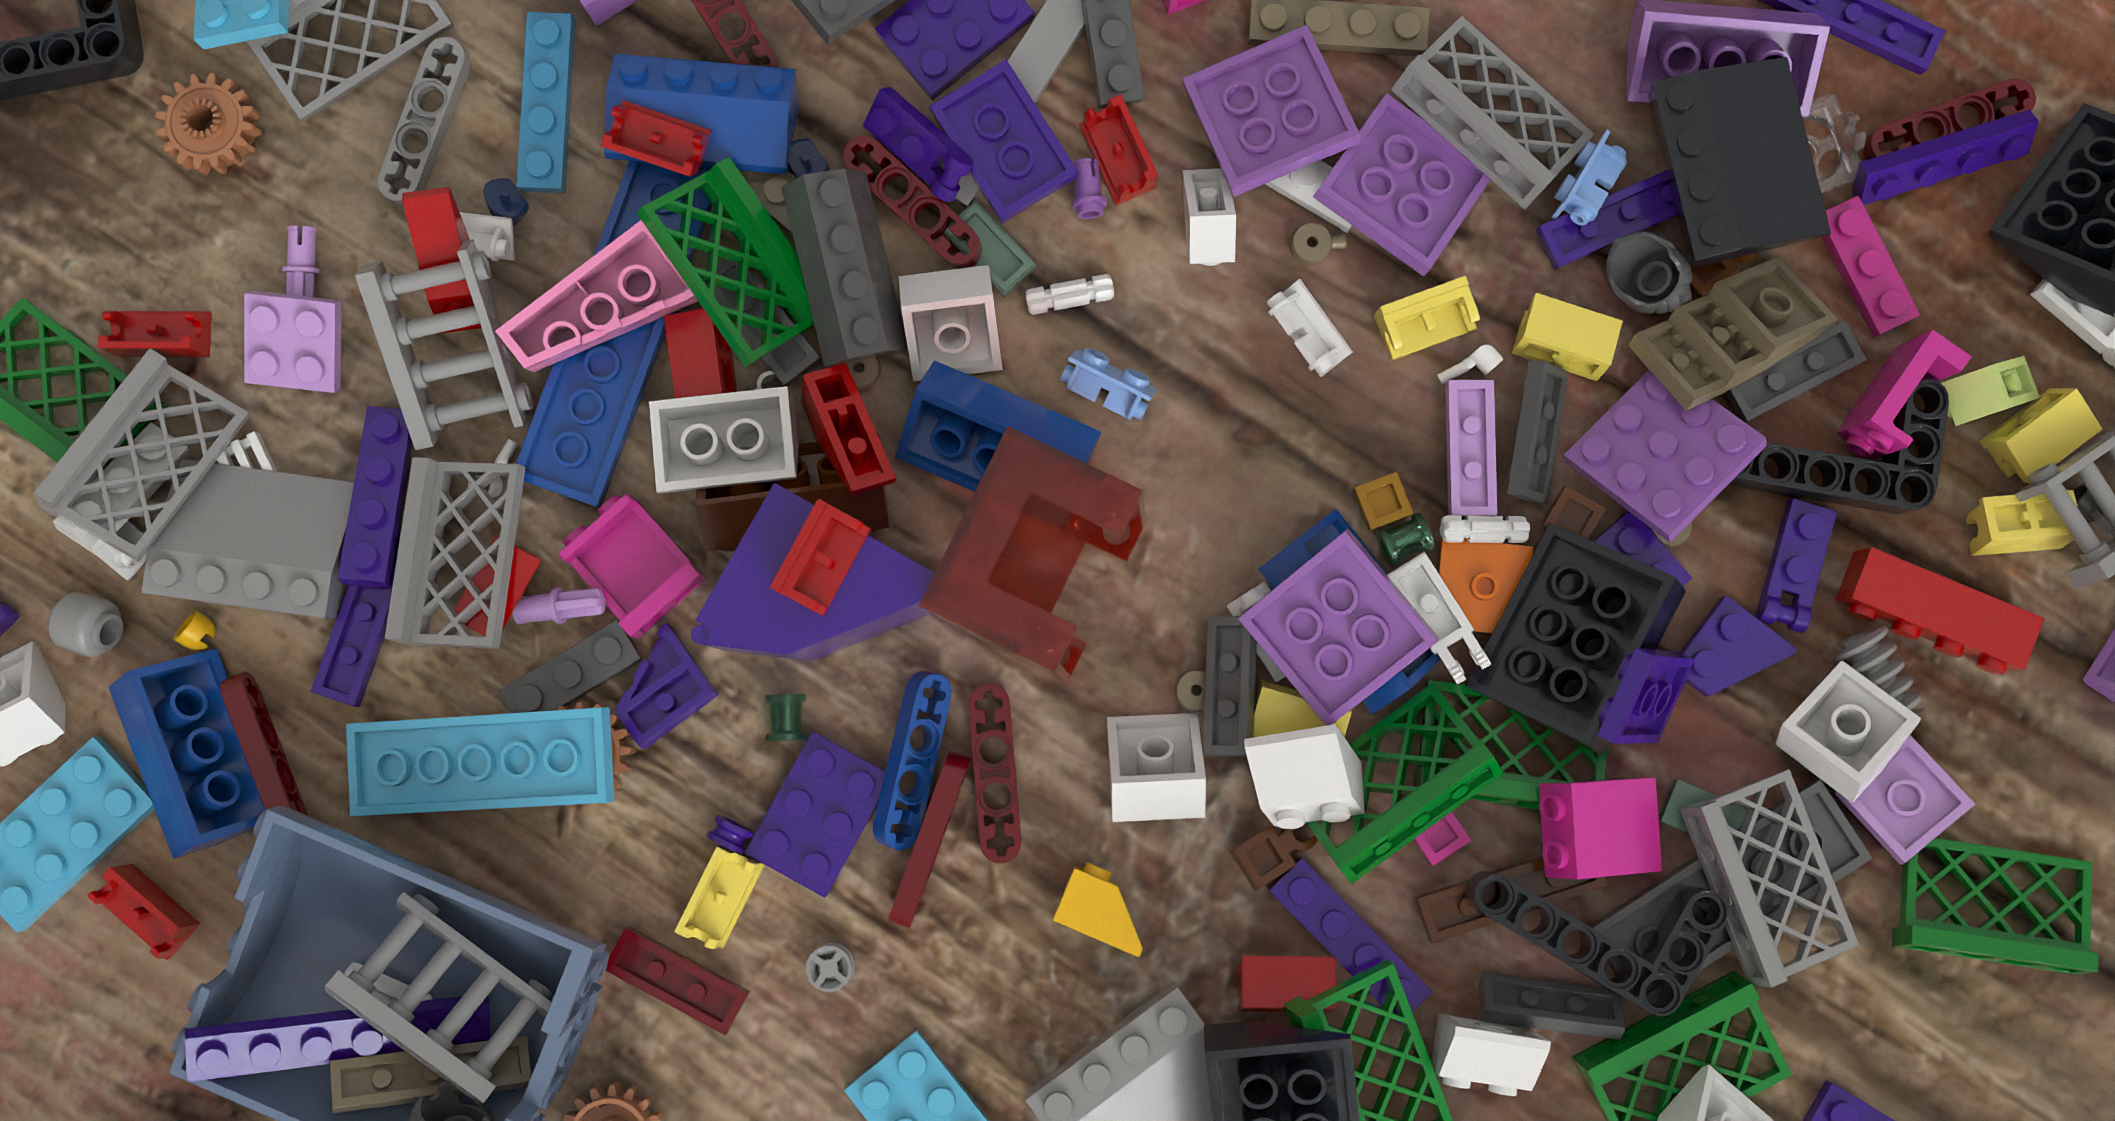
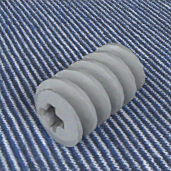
M1886 625L1867 629L1838 643L1843 644L1844 649L1834 657L1836 662L1851 661L1853 664L1851 667L1916 715L1925 710V708L1912 709L1921 701L1920 693L1904 692L1913 684L1912 676L1896 675L1904 668V660L1901 658L1887 659L1896 651V643L1893 641L1879 642L1889 631Z

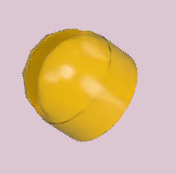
M194 610L179 627L173 640L190 650H202L209 647V645L201 641L205 634L215 638L216 627L214 622L198 610Z

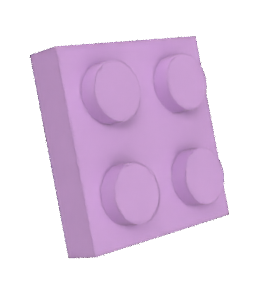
M253 290L244 293V383L331 393L341 390L342 300Z
M1911 735L1905 740L1882 772L1853 803L1837 791L1834 793L1900 865L1906 863L1975 805Z

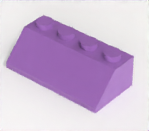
M1636 0L1628 39L1627 101L1650 103L1648 94L1652 82L1693 71L1787 57L1802 116L1809 117L1830 26L1815 13L1661 0Z

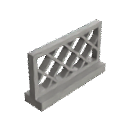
M289 0L288 33L245 42L249 44L298 118L304 122L453 27V23L438 1L403 0L399 25L375 20L379 0H370L367 18L343 13L346 0ZM336 3L335 11L327 9ZM411 3L430 6L438 21L424 30L407 27ZM317 14L334 17L329 42L306 37L308 22ZM342 19L366 25L361 49L338 44ZM298 27L297 35L289 33ZM374 27L397 31L395 48L387 54L369 51ZM405 34L415 35L404 42ZM280 38L296 41L291 66L274 63L264 48ZM304 43L328 49L323 73L300 69ZM336 50L360 56L357 73L347 79L332 76ZM368 58L377 59L373 63L366 66ZM280 71L290 73L288 82L283 77ZM298 75L322 80L319 97L303 106L295 94ZM330 82L339 83L329 90Z
M1463 16L1446 30L1422 55L1419 54L1408 65L1391 89L1524 210L1584 147L1587 141L1595 135ZM1457 34L1472 46L1473 54L1456 52L1454 37ZM1429 62L1447 64L1449 78H1445ZM1458 65L1475 66L1478 81L1461 80ZM1487 68L1498 69L1505 76L1506 84L1489 82ZM1463 92L1480 93L1482 108L1473 103ZM1492 95L1508 96L1511 111L1495 110ZM1520 97L1530 98L1538 105L1539 114L1523 112ZM1497 122L1513 123L1516 138L1511 137ZM1525 124L1542 126L1544 141L1528 140ZM1554 127L1564 128L1577 141L1574 144L1557 142ZM1530 152L1547 153L1550 170Z
M149 348L35 490L33 495L38 507L55 518L57 516L62 517L139 562L248 420L249 412L168 365L167 359ZM172 381L189 392L191 404L162 409L160 394ZM195 395L206 402L196 403ZM155 402L157 410L148 411ZM219 409L233 417L224 430L203 433L199 412ZM193 413L198 434L169 439L164 418ZM159 419L164 440L134 444L131 431L137 423ZM127 437L128 446L119 447ZM215 441L207 451L205 442ZM200 443L203 457L198 464L175 469L171 448ZM166 449L170 470L141 475L136 454ZM131 455L135 476L106 481L103 466L110 458ZM98 474L100 482L91 483ZM188 476L179 487L178 478ZM172 479L175 494L168 502L147 505L143 484ZM137 485L142 507L112 512L108 490ZM102 491L106 513L83 516L71 509L80 495ZM159 513L151 523L149 514ZM144 516L147 530L134 546L117 536L114 521ZM108 522L110 531L98 524Z
M412 457L385 639L411 647L434 645L500 649L526 467L520 464L437 462L430 458ZM452 475H464L471 486L454 501L450 496ZM475 475H482V476H481L479 479H477V477H476ZM498 476H509L506 493L494 502L485 488ZM479 495L488 509L471 524L461 510ZM455 517L464 528V531L447 545L443 540L444 528ZM496 518L501 524L500 537L488 547L478 533ZM472 540L482 554L464 569L455 554ZM449 562L458 576L441 591L436 584L438 570L445 563ZM489 563L495 571L494 581L482 593L472 578ZM465 585L475 600L458 615L448 600ZM441 607L451 622L438 634H429L431 615ZM481 609L488 616L485 637L473 636L465 625ZM457 631H459V633L461 634V636L453 635V634H455Z
M1790 769L1781 770L1707 801L1696 802L1680 809L1711 891L1719 893L1728 905L1729 916L1725 926L1744 975L1753 986L1775 987L1788 981L1787 977L1859 946ZM1779 784L1785 798L1780 815L1762 807L1768 788ZM1754 794L1752 801L1745 798ZM1735 802L1748 809L1740 831L1728 826L1721 807ZM1758 814L1777 823L1769 845L1750 837ZM1787 828L1799 833L1803 843L1797 859L1779 851ZM1747 844L1766 853L1758 875L1746 871L1742 862ZM1776 858L1794 866L1786 889L1768 881ZM1805 872L1815 876L1820 886L1815 903L1796 895ZM1765 888L1783 897L1775 920L1763 915L1759 905ZM1794 902L1812 911L1804 934L1785 925ZM1822 916L1834 922L1841 940L1825 945L1814 939ZM1782 933L1801 941L1794 960L1785 964L1782 963L1777 951ZM1811 946L1818 949L1809 953Z

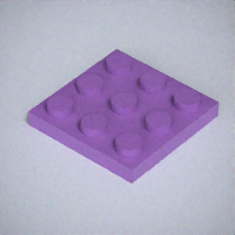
M1308 25L1182 78L1187 95L1234 197L1361 143L1360 133Z
M1386 93L1360 129L1361 143L1345 150L1315 192L1313 198L1419 274L1425 276L1491 179L1425 120Z
M1648 370L1564 454L1565 463L1670 543L1767 446L1765 436L1713 399L1686 411L1655 375Z
M1349 529L1345 530L1238 618L1326 726L1335 723L1440 639Z

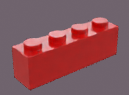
M1873 547L1853 552L1835 599L1836 602L1848 606V613L1856 618L1869 622H1875L1876 618L1892 624L1890 631L1897 635L1918 640L1919 636L1935 642L1933 649L1953 657H1961L1962 654L1977 660L1976 666L1997 675H2004L2005 671L2026 669L2045 619Z

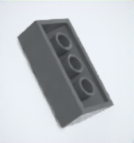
M846 168L803 174L781 187L824 366L829 367L907 351V340L867 174Z

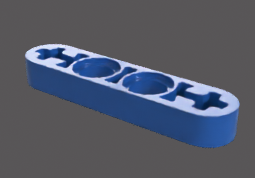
M920 671L908 680L905 687L873 821V834L878 843L895 850L910 848L916 842L921 829L952 695L950 682L940 674ZM925 687L934 689L932 698L923 696ZM917 712L930 713L929 718L919 717ZM922 725L926 733L924 744L919 749L913 750L910 745L911 732L915 727ZM911 770L915 776V785L910 793L902 795L899 789L900 778L905 772ZM896 801L907 804V810L896 808ZM901 823V831L892 833V824Z

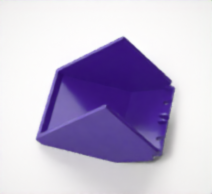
M774 483L695 621L702 625H697L692 629L691 638L697 644L724 651L814 661L946 609L956 592L947 579L869 535L825 616L769 588L814 507L810 502Z

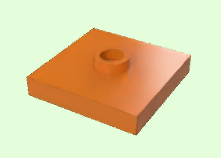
M1440 537L1437 572L1472 625L1474 633L1492 635L1533 556L1534 547L1506 543H1467V539H1464L1461 543H1450L1443 541V538Z

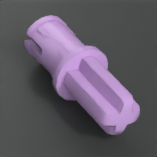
M295 225L287 226V266L282 267V272L287 273L286 294L314 297L315 275L320 274V269L315 268L317 228L302 226V229Z
M556 587L550 593L530 596L522 595L512 614L515 622L519 625L528 622L550 620L557 624H563L568 618L601 615L605 611L606 596H604L602 589L599 588L564 591L562 588Z

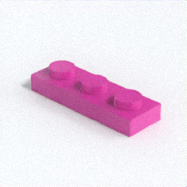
M1859 195L1826 210L1831 234L1823 236L1822 239L1873 338L1920 316Z

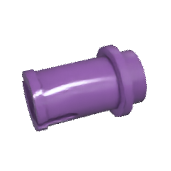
M1082 158L1073 161L1072 163L1078 170L1079 176L1073 180L1075 200L1072 201V209L1077 211V217L1080 219L1098 218L1104 214L1103 208L1107 206V199L1101 193L1099 160Z

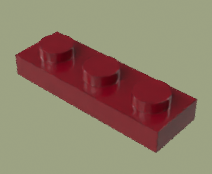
M630 926L626 927L608 959L605 970L724 1035L729 1033L750 993L749 990Z

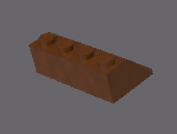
M818 441L799 444L797 479L697 489L696 510L706 552L717 550L730 552L737 549L774 483L815 505L818 499L864 523L865 526L871 528L870 533L878 529L890 528L886 485L851 496Z

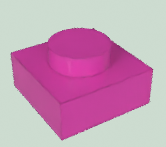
M1450 812L1413 839L1429 865L1434 866L1469 843L1471 839L1453 812Z

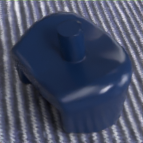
M798 139L792 142L788 166L797 178L803 174L829 171L828 164L811 139Z
M493 179L484 185V197L492 216L512 218L514 226L527 214L529 205L510 179Z

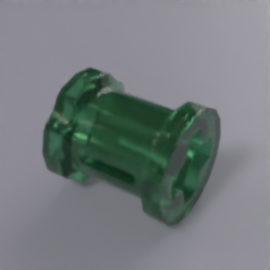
M1420 513L1412 515L1411 521L1386 530L1384 527L1376 530L1379 547L1390 567L1397 566L1399 559L1421 550L1428 553L1433 551L1435 547L1431 531Z
M806 694L765 695V702L769 704L770 732L765 734V741L807 740V733L802 731V703L806 702Z

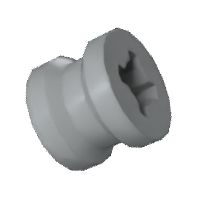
M827 942L820 945L810 954L806 962L808 981L814 988L822 992H834L841 989L848 983L855 971L853 953L847 946L839 942Z

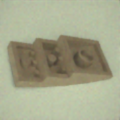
M1776 257L1715 282L1708 295L1675 308L1667 321L1636 333L1628 346L1680 405L1688 411L1727 392L1789 356L1834 326L1838 318L1779 257Z

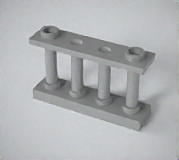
M474 239L463 242L457 251L460 260L457 262L394 276L392 272H386L383 260L364 264L355 274L415 451L433 447L441 433L440 430L444 428V424L509 410L515 428L524 425L529 409L533 408L529 387L526 382H519L509 348L495 332V330L501 327V323L487 283V279L491 278L490 265L484 251H477ZM466 279L474 306L409 320L407 316H401L396 301L400 298V294ZM481 324L488 346L487 350L426 364L422 360H416L411 344H414L415 338ZM495 367L502 389L501 393L440 407L437 403L431 404L426 387H429V382Z
M2115 426L2057 466L2052 462L2031 473L2028 476L2031 483L2015 494L2021 502L2045 493L2082 550V553L2079 554L2082 561L2066 573L2076 588L2103 581L2115 575V494L2093 462L2106 452H2109L2115 461ZM2076 473L2114 529L2110 533L2114 539L2108 543L2106 541H2099L2062 484Z
M403 892L397 899L396 908L405 913V916L358 972L352 971L347 977L338 970L325 985V992L481 1106L496 1087L488 1081L493 1075L490 1072L491 1068L535 1012L546 1018L551 1005L550 1000L554 995L534 979H530L528 983H525L438 918L436 914L440 910L427 898L418 893L411 898ZM420 926H422L444 944L397 1001L391 1000L388 1005H385L372 995V992L376 989L373 983ZM460 954L480 969L482 973L436 1030L430 1029L427 1034H424L411 1024V1021L415 1018L412 1012ZM499 983L519 998L520 1001L475 1059L469 1057L463 1063L449 1052L454 1046L451 1041L496 984Z

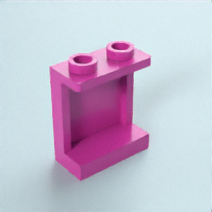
M1930 330L1896 346L1841 424L1836 434L1847 441L1845 445L1851 452L1866 459H1875L1908 448L1913 438L1893 424V420L1916 386L1923 379L1939 381L1961 372L1972 356L1934 330Z
M627 493L623 497L615 495L606 501L597 512L600 517L589 527L586 528L582 525L572 531L564 539L563 544L566 547L558 555L564 562L569 563L591 588L602 589L604 596H606V605L620 620L618 624L630 637L640 639L703 583L707 577L635 497Z
M1656 777L1610 778L1609 780L1541 783L1539 785V809L1541 813L1543 843L1542 856L1544 860V874L1547 878L1587 879L1662 871Z

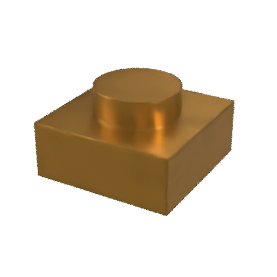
M1397 472L1352 489L1368 532L1414 514Z

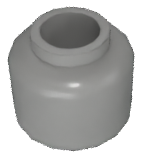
M72 592L62 597L52 608L48 617V631L53 643L65 650L87 657L100 656L113 648L120 641L124 629L121 612L116 604L107 599L84 592Z

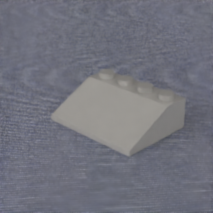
M181 459L178 468L195 466L199 461ZM214 463L148 549L141 593L318 618H337L349 586L342 584L338 580V573L354 482ZM188 476L178 478L179 487ZM173 482L165 502H168L175 494Z
M1174 980L1026 1090L1025 1101L1039 1121H1213L1204 1045V1025L1206 1023Z

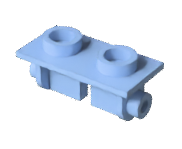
M1606 130L1596 144L1588 140L1573 163L1580 168L1575 177L1568 174L1554 196L1560 203L1551 218L1556 219L1564 210L1571 214V220L1578 225H1586L1588 222L1595 220L1599 209L1609 194L1596 186L1595 182L1610 190L1627 164L1626 152L1623 148L1616 145L1610 147L1605 144L1611 131Z
M1077 348L1068 359L1076 367L1068 364L1060 378V381L1067 384L1066 389L1095 402L1101 388L1109 391L1103 407L1130 421L1133 417L1141 421L1149 405L1141 401L1142 398L1150 401L1157 390L1156 387L1149 384L1150 379L1137 370L1126 368L1125 371H1122L1108 364L1110 359L1097 350L1085 348L1082 351Z

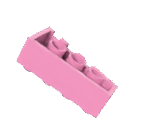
M640 220L495 330V332L525 369L535 372L699 301L645 224Z

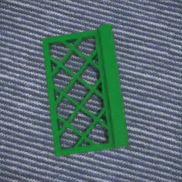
M730 157L716 163L706 173L642 206L636 212L745 368L800 333L803 334L815 326L797 253ZM701 189L713 205V213L692 206L695 191ZM665 209L680 214V231L666 228L656 212ZM691 218L711 225L710 242L689 235ZM721 228L731 231L740 244L739 251L719 245ZM687 247L708 253L707 270L692 266L686 257ZM718 257L738 263L736 280L716 274ZM748 267L759 271L766 281V290L746 284ZM715 286L735 292L733 309L721 306L714 297ZM745 295L765 301L763 319L743 313ZM774 305L784 307L795 325L788 327L773 322ZM742 324L762 330L760 347L753 351L741 335ZM772 333L777 335L773 339H771Z
M23 297L0 320V352H6L7 373H0V383L8 382V390L0 385V420L58 463L75 442L69 436H80L88 426L87 403L108 401L119 387V382L122 383L127 375ZM27 314L31 315L38 321L39 338L15 341V327ZM48 329L55 333L57 336L49 337ZM71 345L74 351V365L51 367L49 347ZM40 348L41 369L17 371L16 350ZM83 355L94 363L84 364ZM106 371L109 374L110 391L86 394L85 373ZM75 374L76 395L53 398L51 377ZM42 378L43 399L21 401L19 399L18 381ZM161 401L162 409L167 408L168 406ZM155 402L148 411L157 410ZM77 404L78 426L57 428L54 425L53 407ZM43 408L44 417L33 409ZM155 420L138 422L131 431L133 440L150 422L154 423ZM127 437L119 447L128 446ZM116 457L110 458V459L106 462V464L103 466V470H104Z
M1428 680L1426 682V687L1433 683L1442 694L1454 695L1465 709L1459 716L1463 719L1469 714L1486 735L1480 742L1485 744L1490 740L1507 761L1500 767L1502 772L1511 766L1517 773L1503 772L1504 774L1468 800L1540 810L1539 785L1541 783L1575 782L1563 766L1580 753L1593 768L1592 781L1605 780L1607 746L1602 755L1595 752L1593 755L1589 749L1572 742L1577 749L1559 762L1542 742V740L1553 733L1552 731L1547 730L1538 737L1521 715L1504 706L1503 708L1511 717L1492 730L1476 710L1486 700L1491 699L1471 690L1464 684L1457 685V683ZM1466 697L1478 698L1479 700L1472 705ZM1434 700L1423 708L1422 725L1434 726V721L1437 725L1439 724L1440 714L1435 709L1436 702ZM1513 721L1516 722L1531 741L1529 745L1515 756L1512 755L1496 735ZM1452 722L1447 725L1450 728L1454 726ZM1421 735L1419 756L1431 757L1432 742L1436 740V736ZM1447 737L1460 752L1461 756L1469 751L1459 738ZM1533 747L1537 748L1552 767L1542 777L1529 776L1517 761ZM1418 765V770L1414 774L1413 787H1419L1428 781L1431 766ZM1557 773L1562 780L1549 779V777Z
M1431 683L1349 743L1359 760H1367L1363 778L1365 814L1352 815L1346 820L1355 821L1352 836L1336 847L1329 838L1332 822L1323 820L1322 827L1317 821L1306 823L1340 871L1353 884L1504 773L1484 743L1480 742L1437 687ZM1434 700L1441 709L1438 726L1415 725L1418 711ZM1448 720H1450L1456 728L1447 727ZM1389 732L1404 733L1401 753L1378 752L1381 738ZM1413 734L1436 736L1432 757L1410 755ZM1445 737L1464 738L1472 747L1458 759L1442 758ZM1376 761L1399 763L1394 785L1372 782ZM1408 764L1431 766L1428 781L1419 787L1404 786ZM1370 792L1393 794L1390 808L1381 815L1366 813Z
M1935 838L1924 848L1932 849L1945 864L1931 877L1926 875L1918 865V853L1903 864L1900 927L1893 928L1892 947L2073 975L2098 972L2099 953L2090 952L2093 862ZM1948 852H1954L1959 854L1952 858ZM1969 855L1978 856L1990 871L1976 884L1971 881L1958 865ZM1994 859H2000L2004 861L1998 865ZM2015 862L2023 863L2036 878L2022 891L2016 887L2004 872ZM2040 866H2046V867H2050V868H2048V869L2044 872V871L2040 868ZM2060 869L2076 871V891L2067 898L2050 879ZM1949 871L1966 890L1952 904L1934 884ZM1995 878L2012 897L2010 901L1997 911L1980 891ZM1917 880L1921 883V885L1918 886V887H1917ZM2041 885L2058 904L2043 918L2026 898ZM1925 891L1931 895L1943 910L1932 920L1915 918L1916 898ZM1971 898L1975 900L1989 917L1977 928L1970 927L1956 911ZM2017 905L2035 924L2023 935L2016 934L2002 918ZM2063 912L2075 925L2074 942L2062 941L2048 925ZM1949 917L1954 924L1944 923L1943 921ZM1995 924L2000 931L1989 930V928ZM2041 932L2045 938L2035 937V935Z
M1387 959L1308 1000L1298 996L1283 1004L1292 1026L1348 1033L1351 1035V1040L1367 1045L1358 1068H1354L1357 1098L1365 1080L1381 1085L1382 1088L1373 1110L1361 1106L1358 1101L1360 1121H1366L1364 1115L1369 1116L1368 1121H1413L1421 1100L1433 1103L1438 1118L1432 1121H1453L1394 963ZM1385 978L1389 991L1383 1006L1379 1007L1365 1002L1371 984ZM1340 1000L1351 1004L1341 1028L1328 1024L1323 1011L1324 1008ZM1395 1005L1398 1010V1013L1393 1012ZM1361 1008L1379 1014L1370 1038L1352 1032ZM1390 1018L1402 1022L1405 1029L1398 1048L1381 1043ZM1410 1047H1412L1414 1054L1409 1053ZM1377 1049L1394 1055L1385 1079L1368 1073ZM1405 1059L1418 1063L1420 1068L1413 1088L1396 1083ZM1426 1087L1428 1089L1429 1094L1424 1093ZM1393 1090L1410 1095L1401 1119L1384 1114Z
M1731 971L1686 995L1680 1006L1673 1013L1663 1016L1651 1014L1626 1027L1621 1040L1606 1038L1572 1056L1579 1072L1585 1077L1606 1121H1629L1631 1114L1651 1121H1657L1658 1116L1668 1106L1672 1093L1678 1094L1683 1089V1087L1675 1085L1683 1062L1699 1067L1710 1065L1717 1072L1732 1076L1730 1083L1747 1098L1792 1075L1756 1002L1760 998L1753 984L1735 971ZM1746 1009L1751 1018L1746 1038L1726 1033L1731 1017ZM1700 1033L1713 1036L1705 1060L1686 1055L1690 1039ZM1758 1035L1763 1044L1756 1042ZM1723 1040L1743 1045L1735 1069L1716 1064ZM1754 1049L1768 1053L1774 1066L1758 1076L1746 1073ZM1658 1055L1672 1058L1664 1082L1645 1076L1649 1061ZM1617 1077L1631 1080L1624 1104L1608 1099L1602 1085ZM1642 1083L1662 1089L1654 1113L1634 1107ZM1614 1109L1621 1111L1619 1118H1617Z

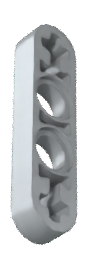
M451 37L436 38L425 50L378 174L377 184L380 192L397 206H403V193L425 190L470 71L471 60L469 54L457 40ZM452 51V54L457 58V62L455 64L448 63L444 69V66L438 60L441 55L449 56ZM435 75L438 79H441V76H443L449 82V85L446 86L439 80L432 79L431 76ZM432 90L442 92L444 100L438 110L426 112L422 109L421 100L424 94ZM417 131L426 133L428 137L426 148L420 153H409L405 146L408 136ZM403 157L408 162L419 166L417 169H414L409 164L406 167L399 160ZM405 174V178L410 182V186L408 189L400 188L397 194V190L392 186V182L394 179L402 180Z

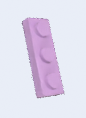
M1448 380L1445 383L1448 515H1461V517L1468 515L1497 516L1494 380Z

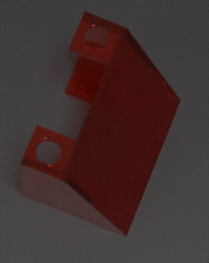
M1007 426L919 606L1022 663L1068 684L1087 643L1073 636L1077 628L1076 625L1053 615L1052 612L1086 543L1126 562L1128 561L1147 522L1143 490ZM1127 524L1130 528L1129 537L1121 544H1111L1103 536V528L1119 536H1122ZM1067 647H1069L1070 658L1068 662L1062 666L1060 664V661Z

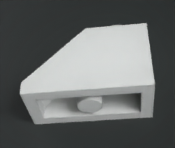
M1221 168L1182 170L1185 233L1189 263L1214 266L1221 262H1235L1236 211L1232 192Z

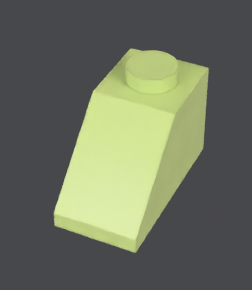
M2025 356L1996 363L1941 383L1949 395L1947 416L1953 418L1955 426L2040 398Z

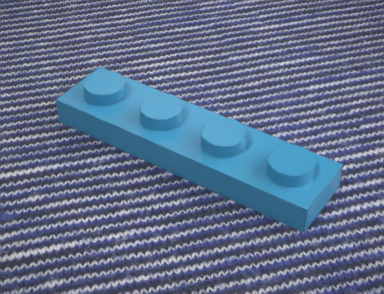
M527 12L516 187L521 192H566L576 21L571 13Z

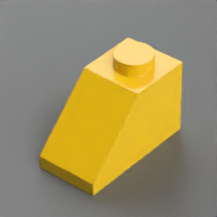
M1086 862L1084 869L1074 865L1054 912L1053 921L1140 957L1143 948L1117 883L1109 880L1112 872L1089 862Z

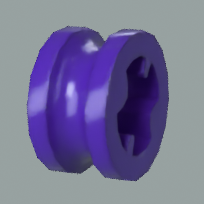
M717 814L714 819L717 824L716 828L708 830L706 836L725 848L743 854L746 849L743 844L744 840L751 838L754 832L732 819Z

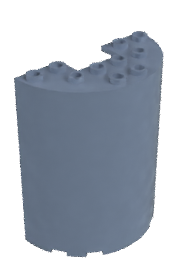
M276 806L264 810L253 829V835L257 837L253 850L244 858L237 872V880L241 882L234 899L244 902L243 911L247 912L242 926L235 931L228 943L227 953L231 956L226 969L208 983L200 984L189 1000L188 1010L192 1013L187 1026L180 1031L173 1043L171 1052L176 1056L169 1074L187 1081L185 1029L349 1010L325 992V985L338 970L344 974L346 968L352 962L364 965L405 916V913L396 908L399 896L405 892L413 898L418 893L437 906L440 910L436 914L438 918L525 983H528L530 979H534L553 993L554 996L550 1000L551 1005L546 1018L535 1012L516 1036H527L531 1067V1079L526 1088L491 1092L481 1105L491 1110L495 1121H546L547 1116L541 1113V1109H548L557 1091H561L595 1010L602 989V985L597 983L603 976L608 964L609 952L605 951L607 945L289 807ZM420 926L383 971V974L410 985L444 943ZM459 954L429 991V994L432 995L433 1000L463 996L482 971ZM499 983L488 994L490 1001V1038L520 1001L519 998ZM330 1064L190 1082L277 1121H409L412 1109L415 1106V1103L333 1114ZM467 1096L459 1097L461 1102L478 1105Z

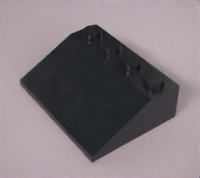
M1787 57L1697 70L1652 82L1648 98L1691 269L1831 234Z
M2083 103L1989 229L1988 235L2068 298L2112 317L2115 316V115Z
M1549 523L1483 650L1491 665L1484 669L1480 665H1476L1465 686L1542 727L1602 755L1609 741L1597 736L1602 726L1599 723V715L1605 702L1610 697L1614 698L1621 683V680L1618 679V671L1623 660L1628 654H1633L1635 648L1657 649L1686 590L1675 576Z
M1257 1021L1204 1025L1205 1058L1213 1121H1360L1350 1034Z

